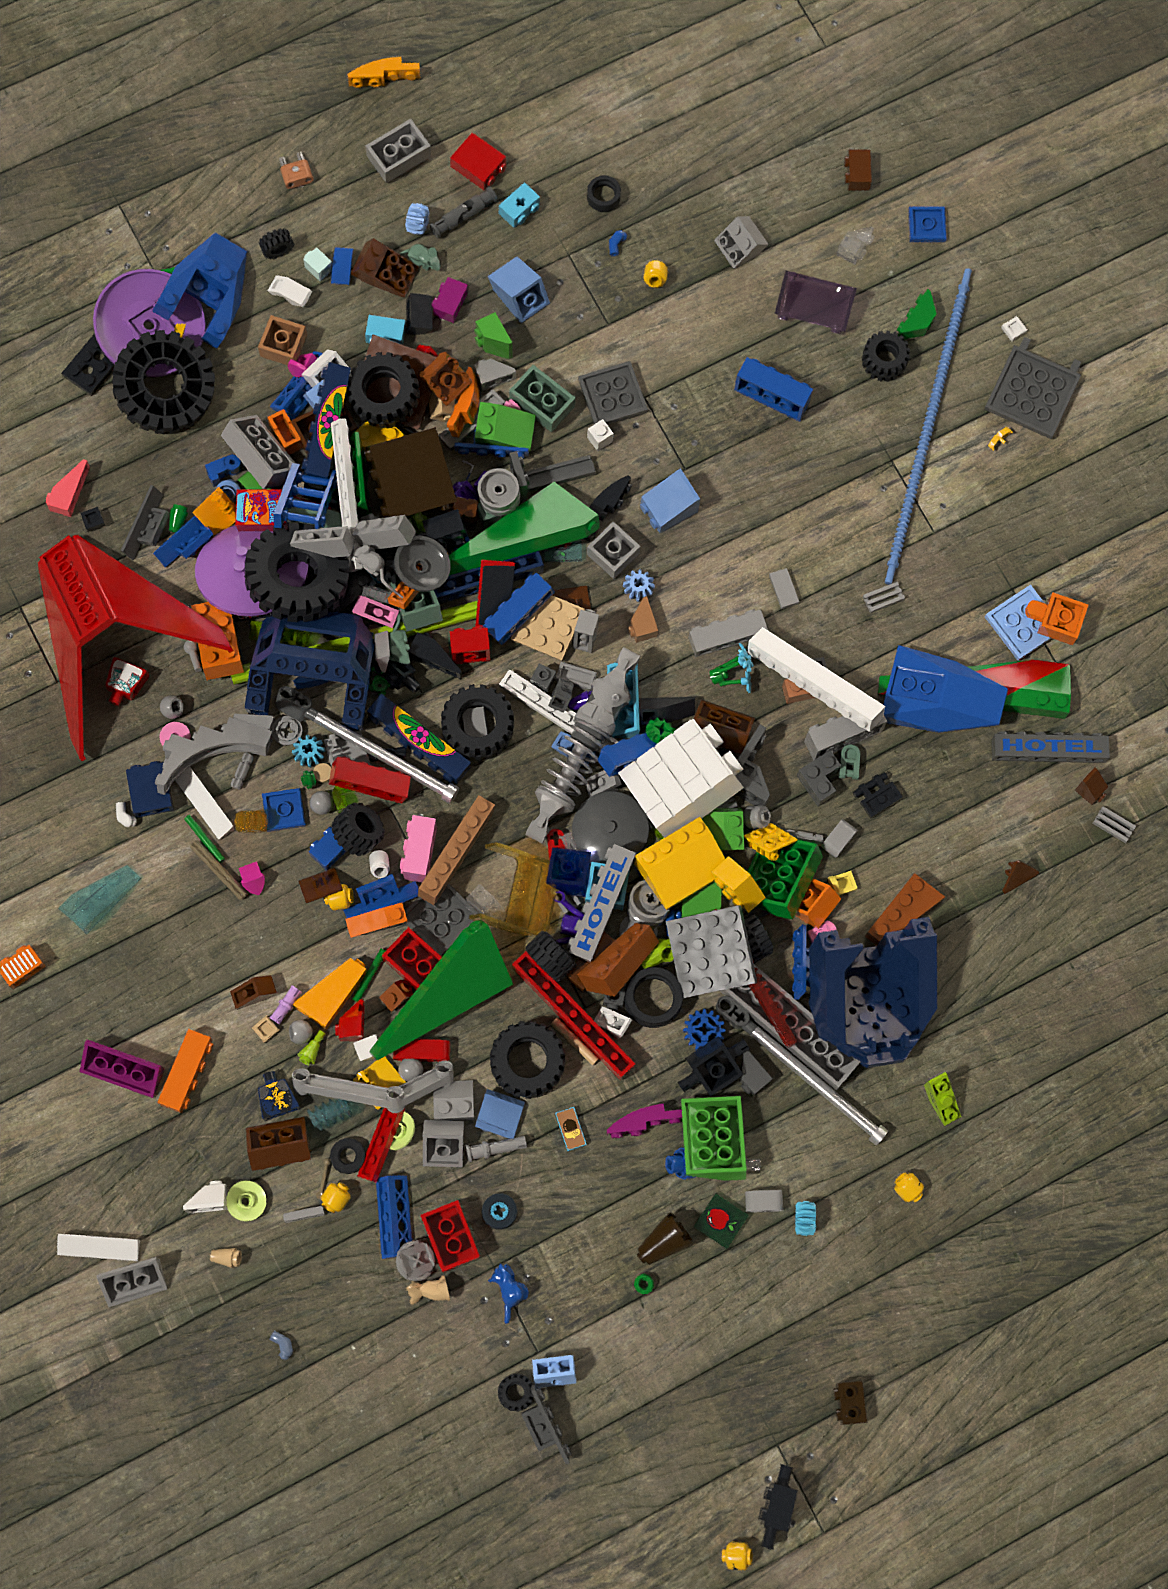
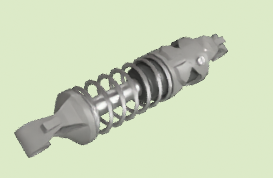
M623 647L616 660L618 666L606 676L593 680L591 684L593 690L586 704L581 706L573 719L575 725H570L574 729L571 737L564 736L565 739L575 744L572 751L561 746L558 747L560 751L566 753L569 757L566 762L552 758L554 762L563 766L561 772L557 773L547 769L548 773L557 778L555 783L551 784L541 780V783L545 786L540 785L535 791L540 805V815L535 820H532L526 831V836L543 844L550 831V828H548L549 821L556 815L573 811L575 803L566 794L579 796L581 795L580 790L572 783L579 785L587 784L586 779L578 772L585 774L593 772L592 768L585 761L598 762V757L593 752H601L603 748L602 743L612 737L616 726L614 723L621 709L628 705L631 700V695L625 683L626 674L630 670L633 671L641 657L640 655ZM587 753H589L594 759L587 758ZM581 765H584L588 770L581 769ZM575 776L579 777L582 781L575 780ZM571 787L576 792L569 791V788Z

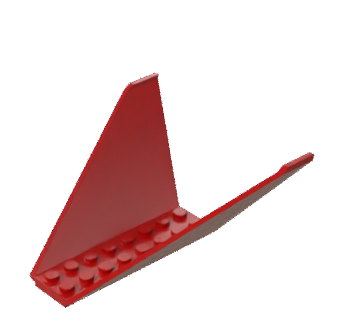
M68 535L39 557L38 570L69 734L82 762L86 757L83 745L81 647L93 640L103 630L108 629L114 622H120L224 649L229 653L234 651L220 627L79 535L72 537Z

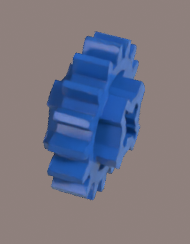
M703 1009L702 1014L698 1010L695 1011V1016L690 1014L688 1016L690 1021L684 1022V1025L688 1028H683V1032L687 1033L684 1040H690L688 1046L690 1047L694 1044L696 1051L699 1047L701 1048L708 1043L710 1036L715 1035L723 1041L724 1037L721 1034L725 1033L726 1029L721 1028L724 1025V1021H718L720 1015L714 1017L712 1010L709 1014H706V1009ZM700 1019V1023L697 1026H692L696 1020ZM708 1019L711 1020L716 1026H712L708 1022ZM703 1026L706 1030H709L707 1031L706 1035H703V1032L699 1031ZM693 1036H697L700 1042L696 1041Z

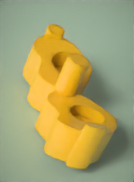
M1005 427L992 438L988 446L994 451L997 443L1000 441L1005 444L1006 441L1003 438L1013 432L1008 427Z

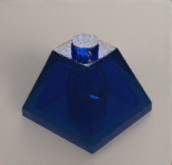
M552 848L546 883L566 895L586 897L591 852Z

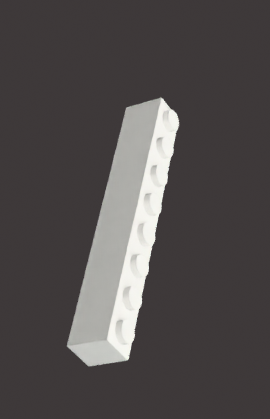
M762 627L749 640L747 653L753 658H757L767 667L777 671L782 677L789 679L799 688H803L813 697L820 699L828 707L835 709L845 718H849L859 727L870 732L883 719L884 705Z

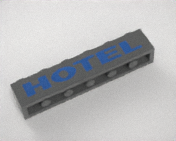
M1000 731L992 737V761L1106 763L1110 758L1109 736H1103L1101 733L1085 736L1083 733L1065 735V733L1058 732L1054 733V735H1046L1045 732H1037L1034 735L1027 734V732L1008 734L1006 731Z

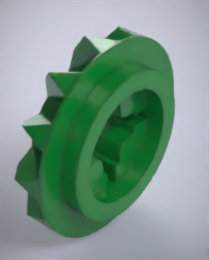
M658 718L654 721L650 720L646 726L648 738L656 744L675 731V728L671 727V723L667 724L665 719L662 721ZM660 728L663 729V733L661 735L659 730Z

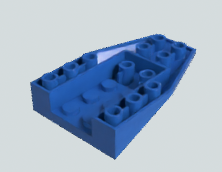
M898 645L883 703L885 706L884 716L888 724L938 733L1000 725L1008 688L956 661Z

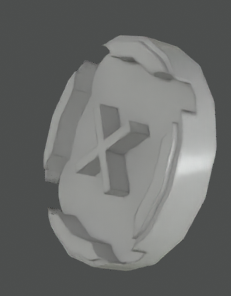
M419 1240L409 1241L402 1245L396 1257L399 1273L410 1281H420L427 1278L435 1265L434 1252L431 1247Z

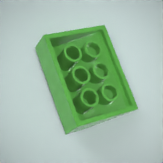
M741 1096L681 1099L686 1176L725 1181L746 1180Z

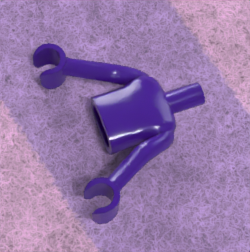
M556 891V893L562 895V898L560 900H553L561 903L571 913L576 915H563L560 934L575 938L577 931L574 930L578 919H583L584 914L565 899L563 892ZM564 937L556 941L560 945L569 943L571 937Z

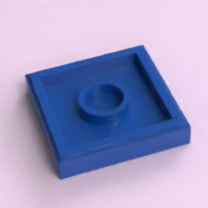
M945 207L908 208L910 242H946Z
M300 788L262 793L267 832L306 826Z

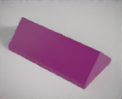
M86 1040L79 1072L153 1098L165 1069L161 1065Z

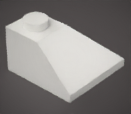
M222 1181L210 1182V1185L204 1186L183 1206V1210L188 1214L228 1210L226 1204L227 1185L222 1184Z

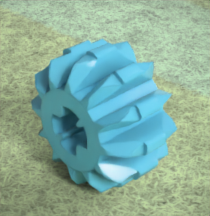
M306 735V740L299 737L300 743L293 744L296 749L292 750V754L296 755L294 759L296 762L300 761L301 766H304L307 762L308 767L311 768V762L318 765L317 759L324 758L321 753L325 752V748L321 747L323 742L321 740L317 741L316 736H313L310 740L309 735ZM311 748L312 752H308L306 754L305 750H309Z
M809 1201L797 1202L795 1209V1232L802 1236L813 1235L816 1229V1205Z

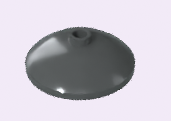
M415 536L410 545L399 546L395 553L394 566L400 580L411 589L421 592L433 591L439 588L449 576V556L443 546L434 539L425 536ZM416 566H419L421 571L417 570Z

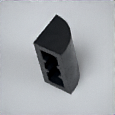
M410 293L406 299V334L420 335L428 333L432 330V295Z

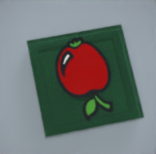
M715 1193L697 1220L694 1228L727 1250L749 1215Z

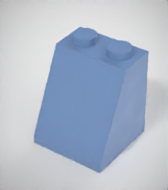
M515 257L488 276L494 292L520 323L550 304L542 278L518 257Z
M679 469L641 497L640 508L644 514H648L650 517L651 526L657 529L659 533H662L696 514L700 498L683 471Z

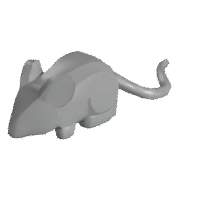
M363 545L352 550L351 554L357 558L355 559L356 562L362 564V567L375 576L380 574L381 582L388 589L403 598L401 594L384 580L385 561L382 556L375 552L374 548L369 545Z

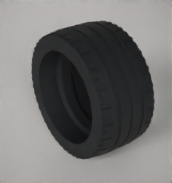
M657 967L645 968L637 972L629 980L625 989L624 1004L628 1014L635 1022L644 1027L658 1028L669 1024L678 1016L683 1004V992L678 979L668 970ZM657 979L663 981L672 991V1005L666 1013L660 1016L644 1014L635 1003V991L646 980Z

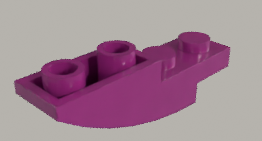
M664 1103L641 1108L616 1121L607 1129L606 1135L611 1136L612 1139L622 1138L623 1134L630 1133L631 1136H641L643 1132H646V1124L650 1123V1126L662 1125L661 1122L669 1121V1124H679L682 1120V1109L665 1111Z

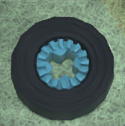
M493 1194L483 1203L482 1216L485 1223L491 1228L498 1230L506 1229L516 1220L518 1212L516 1203L507 1194ZM497 1206L505 1209L502 1217L494 1214Z

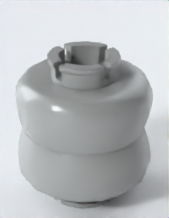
M764 805L748 806L743 812V822L749 829L766 828L771 820V814Z

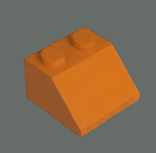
M813 878L796 916L806 924L819 929L841 898L830 885Z

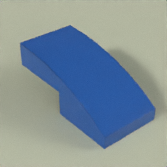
M335 247L331 277L332 284L350 285L353 249Z

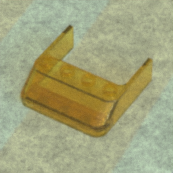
M498 842L485 844V849L514 858L517 866L504 921L484 914L469 915V919L473 921L482 920L491 927L520 935L536 937L542 930L548 933L555 903L553 899L556 898L561 875L560 866L556 862Z

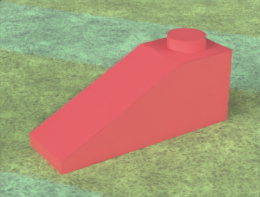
M83 459L52 488L51 493H48L46 503L50 511L69 517L72 516L90 469L87 460Z

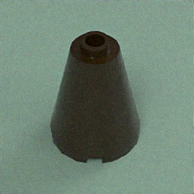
M669 1212L638 1247L639 1253H637V1256L643 1264L647 1262L650 1265L694 1245L692 1238L682 1223L675 1222L674 1218L676 1216L672 1212Z

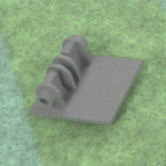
M361 730L355 731V733L362 736ZM331 734L329 739L324 740L331 768L335 759L342 756L348 757L352 761H362L370 765L367 752L336 736V734Z

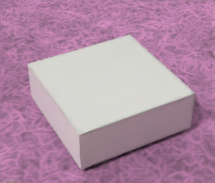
M1017 316L1001 327L1011 342L1027 333L1026 327Z

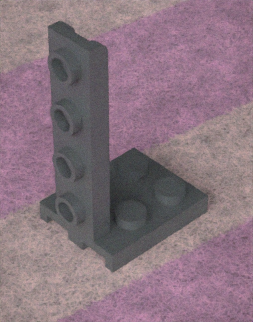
M517 451L510 453V472L517 478L519 484L520 503L527 501V492L545 488L553 482L560 484L596 474L591 455L524 472L523 458L518 456Z

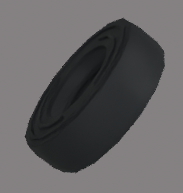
M352 1138L339 1140L334 1144L330 1152L331 1164L337 1171L344 1174H351L360 1170L366 1156L362 1144ZM347 1148L354 1150L356 1155L355 1160L349 1164L342 1162L340 1159L341 1152Z

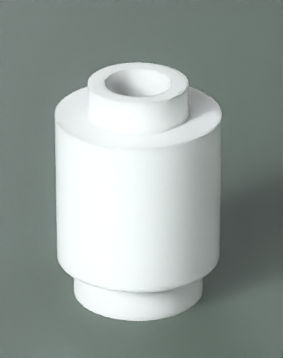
M381 850L370 854V871L376 878L386 877L390 871L388 854Z

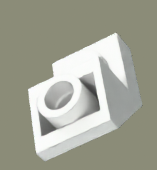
M276 276L267 290L272 295L282 296L292 305L304 307L312 293L310 289L283 276Z

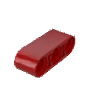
M415 1039L393 1052V1060L417 1059L421 1062L450 1061L451 1041Z

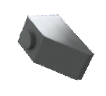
M748 1050L742 1054L741 1072L743 1075L740 1077L741 1088L747 1095L751 1094L754 1096L771 1082L772 1077Z

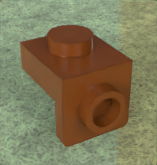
M402 979L394 982L379 998L393 1012L407 998H410L414 992L410 984Z

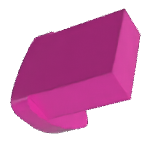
M313 353L300 355L297 361L290 359L288 369L294 377H302L301 374L316 361L317 357Z
M257 861L240 867L242 886L248 892L260 895L264 887L265 877L261 873Z

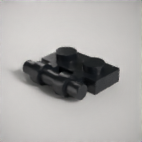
M885 772L880 775L876 774L872 777V780L866 784H860L858 789L852 792L856 798L861 795L865 797L860 804L870 819L903 798L893 782L885 785L883 781L888 779ZM877 786L879 790L871 794L869 790Z

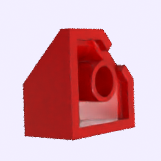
M364 999L357 1001L339 1018V1024L335 1025V1036H339L340 1041L357 1042L364 1039Z

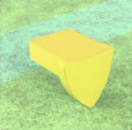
M851 871L828 877L829 885L839 897L858 889Z

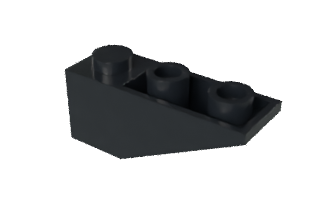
M695 697L639 698L640 726H647L650 720L654 721L656 718L660 721L665 719V722L668 723L695 715Z

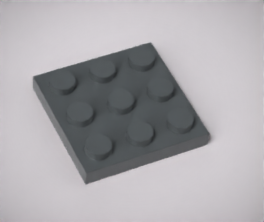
M631 361L578 376V381L594 424L602 419L606 424H610L648 412Z
M450 884L447 885L435 905L418 897L405 910L406 924L441 957L470 923L482 919V916Z

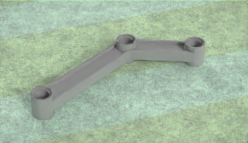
M440 1061L436 1064L435 1068L400 1086L389 1088L311 1074L307 1069L303 1068L297 1069L292 1073L294 1092L298 1095L310 1093L384 1107L392 1113H398L403 1111L405 1105L440 1087L451 1086L454 1082L453 1064L449 1061Z

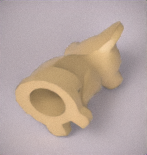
M444 1275L439 1280L427 1281L423 1284H420L418 1281H411L409 1287L406 1288L411 1297V1305L416 1304L422 1296L437 1301H450Z

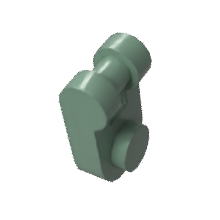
M846 745L841 751L839 778L852 777L854 780L859 778L860 750L855 745ZM846 764L853 765V770L846 769Z

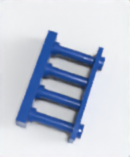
M292 463L274 511V527L282 529L284 521L292 520L315 524V529L324 528L326 513L334 490L338 489L336 470H332L330 479L304 475L300 472V464ZM306 482L327 487L325 491L298 487V483ZM298 494L322 498L321 504L294 500L293 496ZM289 508L318 511L316 517L290 513Z

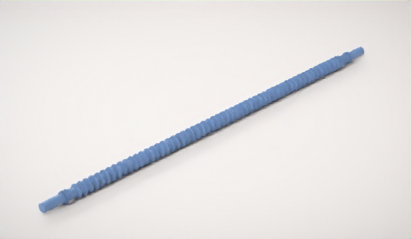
M965 269L962 282L958 287L959 294L956 295L957 299H955L954 308L952 309L953 313L951 314L950 327H948L947 336L945 337L943 355L940 356L939 369H937L938 374H936L935 383L933 384L934 388L932 389L933 393H931L930 402L928 403L930 407L927 408L926 421L923 422L925 426L922 427L921 440L918 442L920 445L917 446L919 450L916 451L917 455H915V460L913 461L911 479L908 480L910 484L907 485L908 489H906L905 503L902 504L904 508L901 511L903 513H900L901 518L898 519L899 523L897 524L898 528H896L895 542L892 543L894 547L891 548L893 552H890L891 558L887 563L889 567L885 584L888 585L892 584L895 569L899 565L898 558L901 557V548L904 547L902 544L905 542L903 538L906 537L904 533H907L906 528L909 527L911 509L914 508L912 504L915 503L913 499L916 498V490L919 488L917 486L920 484L918 480L921 479V470H923V465L925 464L926 451H928L927 446L930 445L932 427L935 426L933 422L936 421L937 408H939L938 403L941 402L942 389H944L943 384H945L946 375L948 374L947 370L949 369L948 365H950V356L953 355L955 337L958 336L957 332L960 327L959 323H961V314H963L962 309L965 308L966 294L970 288L968 284L972 273L971 269Z

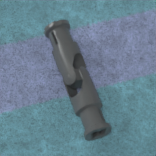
M487 187L483 193L476 194L457 208L443 215L442 219L438 222L431 223L429 227L436 238H440L442 233L454 229L463 221L483 210L490 202L497 201V196L491 187Z

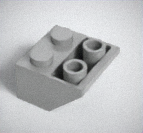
M737 216L714 240L733 269L757 257L769 245L749 216Z

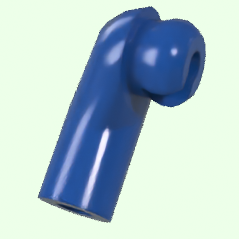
M622 230L616 231L609 239L610 256H618V244L620 241L624 242L627 239V234L622 232Z

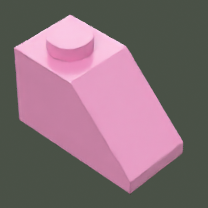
M358 595L352 613L393 628L399 610Z

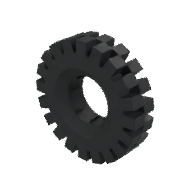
M155 330V334L150 335L149 332L141 334L137 340L133 338L127 343V347L123 348L119 353L113 369L114 399L118 401L117 406L120 411L127 414V419L134 424L136 422L140 424L139 428L145 431L153 429L156 434H164V431H170V434L180 432L182 428L186 430L192 427L194 422H199L204 416L205 411L208 410L214 393L215 375L212 373L213 366L210 359L205 357L206 352L200 345L196 347L194 340L186 336L183 339L180 337V333L171 331V334H165V330ZM158 364H167V366L170 365L176 368L184 381V384H181V392L169 399L153 396L149 392V388H146L143 378L146 379V371Z
M289 522L287 530H285L284 526H282V529L273 527V533L267 529L260 534V540L255 538L251 543V550L247 551L244 576L247 591L250 590V598L254 603L259 601V608L267 613L272 609V617L281 620L283 614L288 615V622H297L298 616H302L303 622L313 621L314 614L320 619L328 615V608L333 611L339 606V599L343 600L346 594L350 569L347 556L329 557L291 547L290 545L295 531L314 529L312 524L305 523L304 528L299 529L298 522ZM301 561L310 565L314 569V574H317V577L306 586L294 587L281 581L277 570L287 562Z

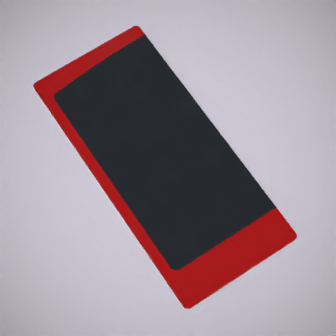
M481 560L475 627H483L485 620L490 615H494L504 601L507 602L512 597L514 562Z

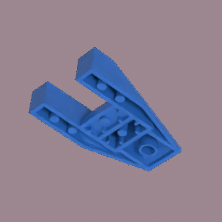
M214 233L176 265L152 312L169 320L183 293L191 295L216 310L201 340L217 349L227 334L241 304L247 251L219 234Z

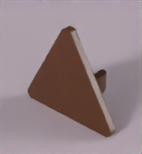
M1020 860L1009 862L1008 864L1011 866V869L1005 870L1006 875L1009 877L1002 892L1004 894L1010 892L1037 876L1039 871Z

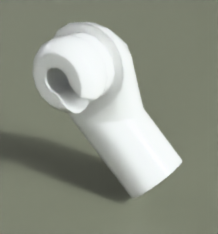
M116 803L117 821L125 827H134L137 819L126 813V803Z

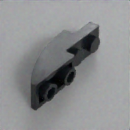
M627 475L609 485L591 503L589 508L598 514L599 523L605 521L608 512L614 514L616 509L619 510L621 508L624 494H628L632 487V484H630L631 476ZM599 529L583 539L590 541L592 536L596 537Z

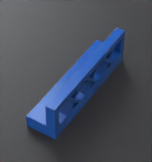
M313 351V354L317 357V359L323 354L321 352ZM293 376L270 407L275 411L284 409L291 421L298 416L308 403L304 398V394L312 389V387L303 376Z
M384 1176L378 1178L376 1182L382 1259L397 1257L400 1242L412 1241L407 1176ZM395 1180H400L401 1190L399 1192L395 1188ZM398 1200L402 1203L403 1209L401 1212L397 1209ZM400 1220L404 1224V1230L402 1232L398 1229V1223Z

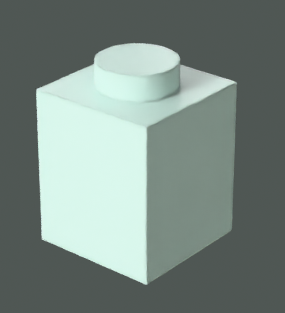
M317 247L305 255L303 259L305 268L319 281L332 271V261Z

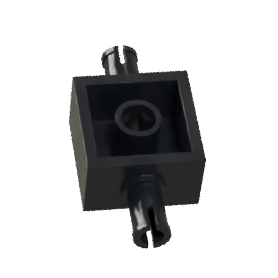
M716 1037L685 1058L692 1068V1073L677 1083L684 1093L696 1084H702L711 1097L743 1075L735 1062V1058L750 1050L744 1039L732 1047L726 1048L720 1038Z
M780 1464L777 1482H774V1484L770 1483L769 1487H765L763 1499H766L765 1506L760 1508L758 1519L761 1520L760 1524L764 1525L765 1528L761 1547L774 1550L777 1532H780V1530L789 1531L798 1490L792 1489L789 1486L793 1469L791 1466Z

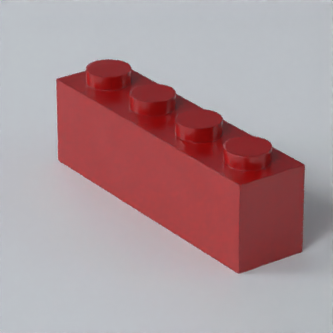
M342 756L337 757L332 763L329 785L402 804L408 797L411 776L405 775L400 771H389L381 766L374 767L366 762L352 761L350 758Z

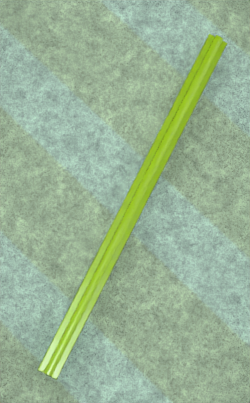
M478 601L441 610L443 621L414 630L406 631L404 623L401 621L398 630H405L406 636L410 637L416 635L417 632L425 633L476 619ZM394 623L393 628L383 626L369 631L373 632L374 635L388 631L389 635L396 623ZM343 637L308 648L347 653L350 638ZM251 663L243 665L244 673L231 675L234 685L248 681Z

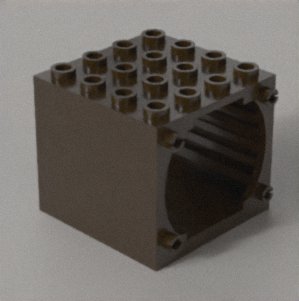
M436 427L366 447L364 456L366 462L371 464L372 469L369 470L371 480H375L377 485L374 491L377 499H381L382 505L379 508L383 517L408 516L436 507L437 510H446L450 508L448 504L457 502Z

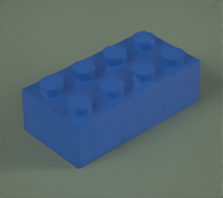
M748 357L737 374L734 388L735 391L799 422L810 403L813 389L808 384L800 383L794 380L792 376L783 375L777 372L775 368L767 367L757 359H750Z

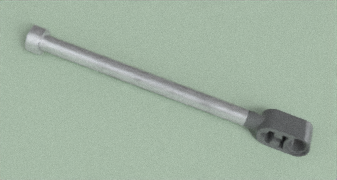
M283 686L279 689L275 702L278 710L298 721L310 719L442 795L441 800L451 804L455 799L459 787L452 783L449 785L442 783L311 707V699L288 686Z
M722 996L718 999L715 1010L724 1020L736 1029L745 1030L871 1137L868 1140L877 1146L888 1132L884 1126L880 1125L877 1127L749 1019V1013L731 997ZM727 1002L730 1005V1009L727 1011L722 1010L720 1003ZM733 1008L736 1009L734 1014H732V1016L730 1017L729 1015L732 1013ZM742 1015L744 1017L743 1021L738 1023L736 1019Z

